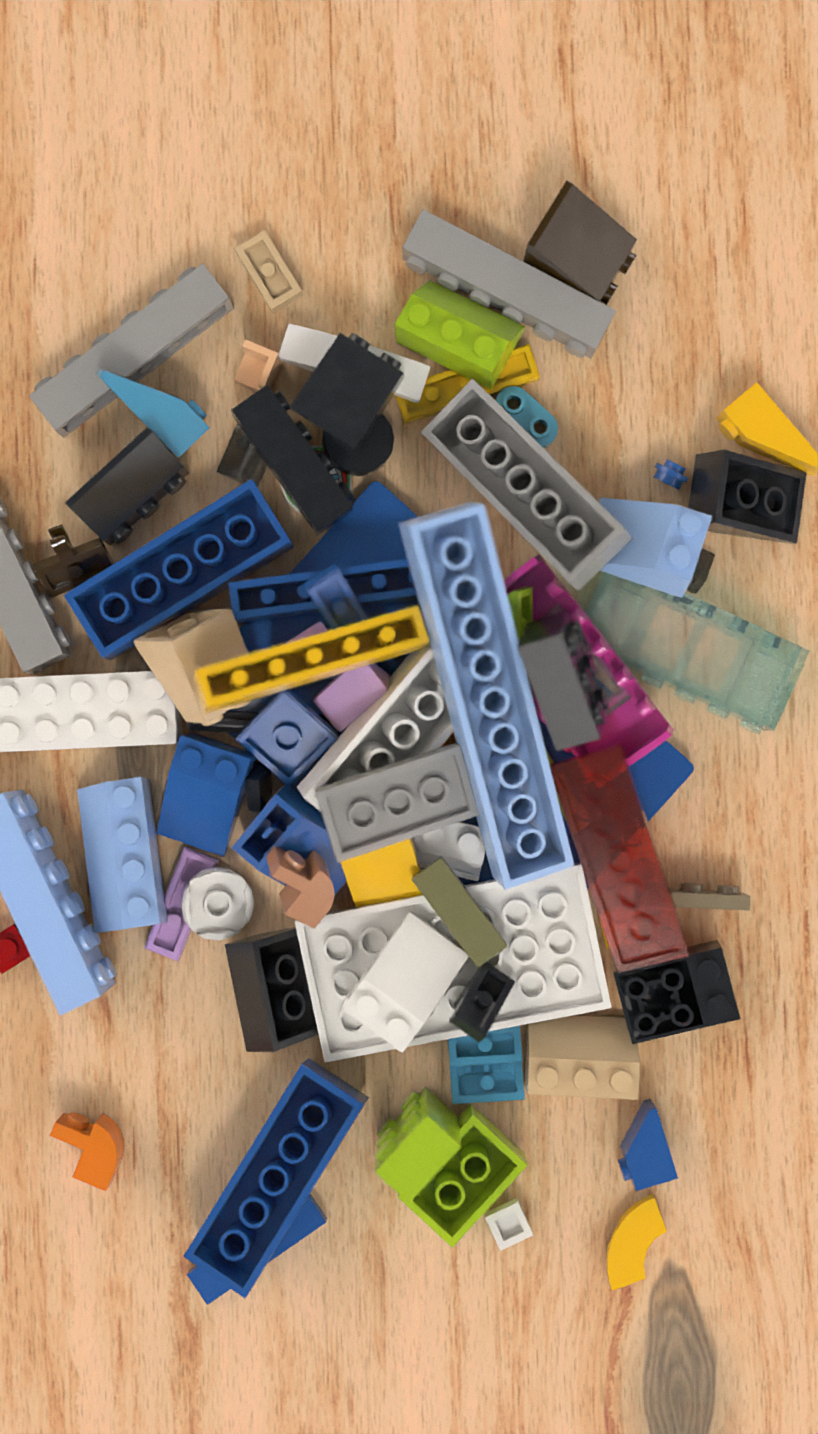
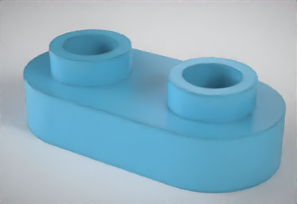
M516 386L503 389L498 394L496 402L543 448L551 445L558 432L556 419L524 389ZM509 399H516L520 403V407L515 410L510 409L507 406V401ZM543 423L546 426V432L543 434L536 433L533 428L534 424Z

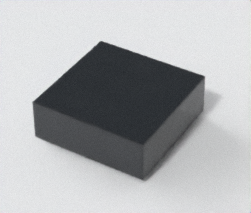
M258 762L245 780L247 806L251 812H261L272 796L271 770L261 762Z

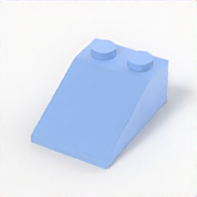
M600 498L599 503L632 537L600 571L682 598L692 580L712 516L677 504Z

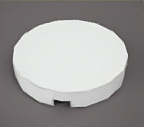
M213 867L200 871L189 880L183 889L180 905L183 918L192 931L204 939L219 941L235 936L249 922L252 917L254 899L251 888L240 874L229 868Z

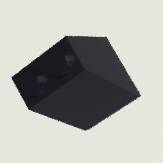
M352 332L349 337L339 333L292 402L290 408L311 423L360 452L405 376L399 370L402 364L384 352L381 357L376 356L368 350L370 343Z

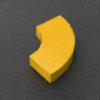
M653 1194L643 1197L625 1211L618 1220L610 1242H608L606 1271L612 1291L646 1279L644 1261L647 1250L656 1238L667 1232Z

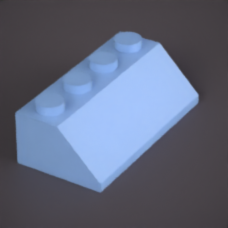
M135 777L103 782L77 789L95 933L168 922L150 779Z

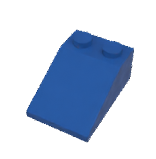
M191 731L180 735L168 774L156 834L224 857L246 794L245 780L254 768L257 758L247 750Z

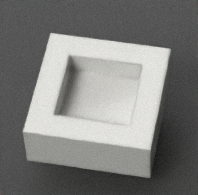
M517 1198L484 1213L500 1251L533 1236L532 1229Z

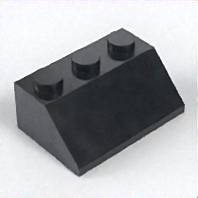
M147 427L73 494L65 504L105 543L110 546L114 542L119 544L133 532L132 526L141 517L145 520L160 507L158 502L168 493L173 495L185 485V477L189 472Z
M296 927L257 934L225 944L246 1052H276L319 1035Z

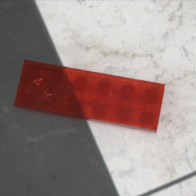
M622 743L551 763L550 770L617 972H625L688 957L690 949Z

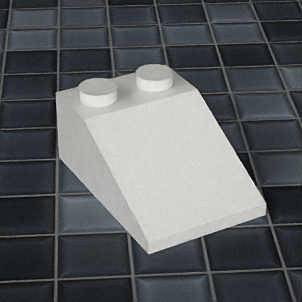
M410 911L348 994L342 1009L403 1053L424 1025L469 956L464 949Z

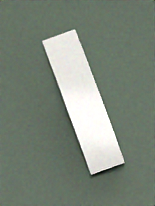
M289 323L279 352L280 360L313 372L337 336ZM369 346L368 350L376 356L381 357L384 352L402 364L399 370L404 373L405 377L394 395L418 403L431 366Z

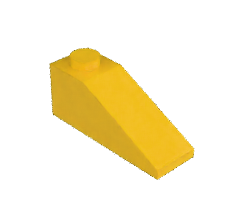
M757 382L716 417L720 423L718 425L720 431L728 440H735L741 447L795 470L805 472L809 476H814L818 473V453Z

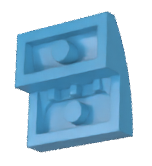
M520 1025L489 1031L480 1043L469 1035L448 1039L452 1105L525 1100Z

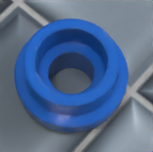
M666 459L664 465L656 463L654 467L657 469L654 478L678 490L683 482L687 483L689 478L683 476L686 468Z

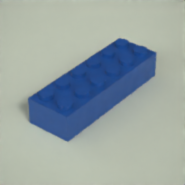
M250 479L69 591L64 597L101 657L113 660L134 647L133 640L190 610H194L229 588V582L244 579L294 548L253 479Z
M310 1058L306 1059L300 1065L183 1257L243 1298H246L369 1097Z

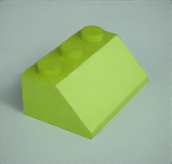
M431 280L411 294L394 324L397 344L470 380L473 378L478 384L491 390L525 330V326Z

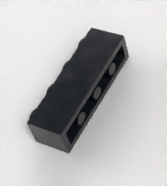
M266 385L231 409L232 416L314 533L318 536L353 511L354 506L351 504V501L355 498L343 481L337 484L330 474L333 466L322 451L316 454L308 443L312 437L300 420L294 423L287 413L291 409L290 405L279 390L273 393L270 387Z

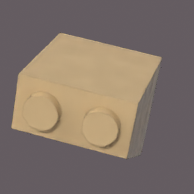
M231 609L190 610L133 640L137 650L186 722L202 723L203 726L212 725L222 720L224 717L223 713L243 707L251 702L250 700L205 714L194 680L195 670L248 655Z

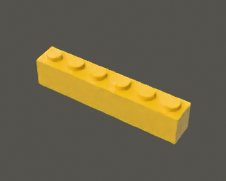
M417 605L195 670L194 680L206 714L418 651L430 641Z

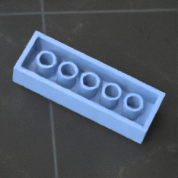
M24 790L3 792L0 794V892L61 1016L103 995L116 984L114 980L116 970L108 957H103L98 946L101 943L99 934L95 933L92 924H87L82 913L85 911L84 903L76 891L72 892L67 882V879H69L67 867L61 859H56L51 849L54 842L50 832L45 826L41 827L35 815L38 813V808L30 794H25Z

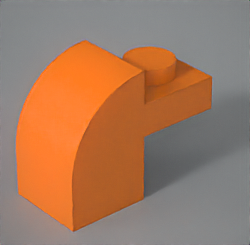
M73 1112L69 1114L63 1113L55 1122L50 1136L83 1150L72 1178L106 1191L114 1180L124 1155V1138L119 1126L113 1119L103 1113L94 1125L90 1124L89 1119L81 1114Z

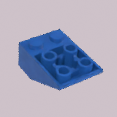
M287 784L273 796L231 847L259 872L283 885L286 884L271 877L266 858L274 846L286 852L288 850L295 851L304 860L313 850L317 852L327 865L334 887V895L347 881L341 862L337 863L321 812Z

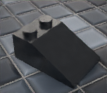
M728 450L696 454L689 509L712 516L708 528L709 532L797 544L807 473Z

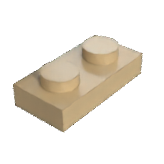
M266 230L234 248L272 314L303 296L301 288Z

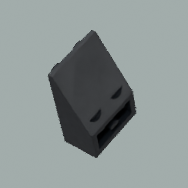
M718 940L681 948L613 972L632 1044L741 1019L722 947Z

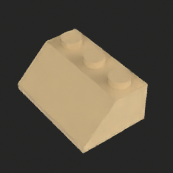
M577 1014L527 1024L524 1085L527 1094L638 1100L640 1075L638 1043L632 1044L625 1017Z

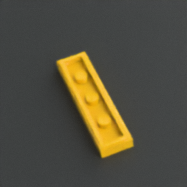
M530 344L514 348L492 390L480 385L490 396L497 395L503 389L510 386L521 387L540 380L541 377ZM447 370L427 377L418 403L395 395L404 425L439 414L471 380L452 370Z

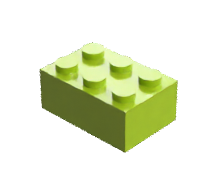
M427 1087L419 1094L416 1091L412 1092L401 1106L404 1111L395 1121L389 1118L376 1134L379 1138L376 1143L375 1173L409 1204L461 1147L458 1116Z
M472 1104L458 1117L461 1139L459 1150L410 1204L398 1194V1198L452 1248L528 1166L525 1153Z

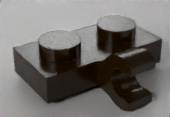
M60 524L48 529L52 537L50 544L56 555L33 563V570L48 597L53 598L73 590L115 563L100 537L73 548L64 526Z

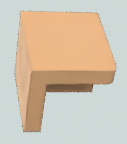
M244 340L242 348L245 354L235 376V383L255 392L266 385L272 390L282 366L278 352Z

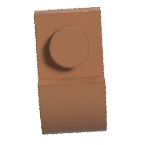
M274 846L266 858L271 877L286 884L279 893L284 914L315 929L328 913L334 901V887L324 859L314 850L304 860L295 851L288 850L286 852Z

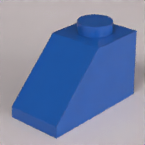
M651 1099L644 1100L620 1144L623 1158L617 1159L624 1181L631 1180L636 1191L678 1179L657 1108Z

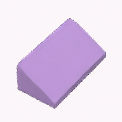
M375 663L341 673L313 698V702L332 726L339 732H342L388 691L389 674Z

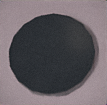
M383 414L360 452L323 430V450H325L332 466L344 474L359 477L368 475V473L376 470L378 471L384 467L393 451V430Z

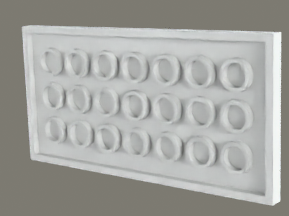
M581 862L574 863L573 867L506 890L495 879L464 885L508 945V947L487 962L516 981L489 1031L611 1008ZM423 895L328 912L315 929L295 920L325 1063L396 1049L345 1012L342 1006L353 987L410 911L462 948ZM468 957L424 1025L407 1047L468 1035L450 1023L449 1019L456 1009L454 1006L456 999L479 969L470 957Z

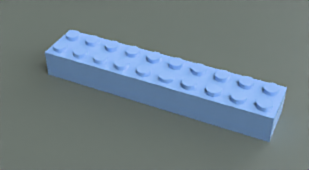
M469 502L398 523L456 742L462 750L479 815L476 817L492 877L506 890L573 867L574 862L526 670L517 649L519 642L484 504Z

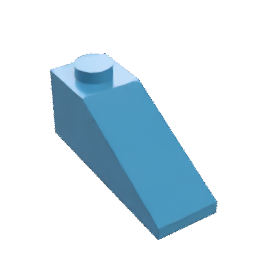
M100 369L96 373L178 458L210 428L203 421L207 416L206 413L192 399L186 403L179 397L104 369Z

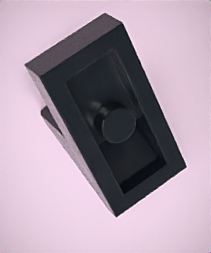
M485 962L479 967L454 1003L456 1009L449 1022L480 1043L487 1036L516 981L489 962Z

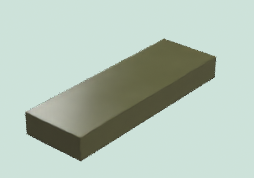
M442 856L412 876L411 880L477 968L508 947L507 942Z

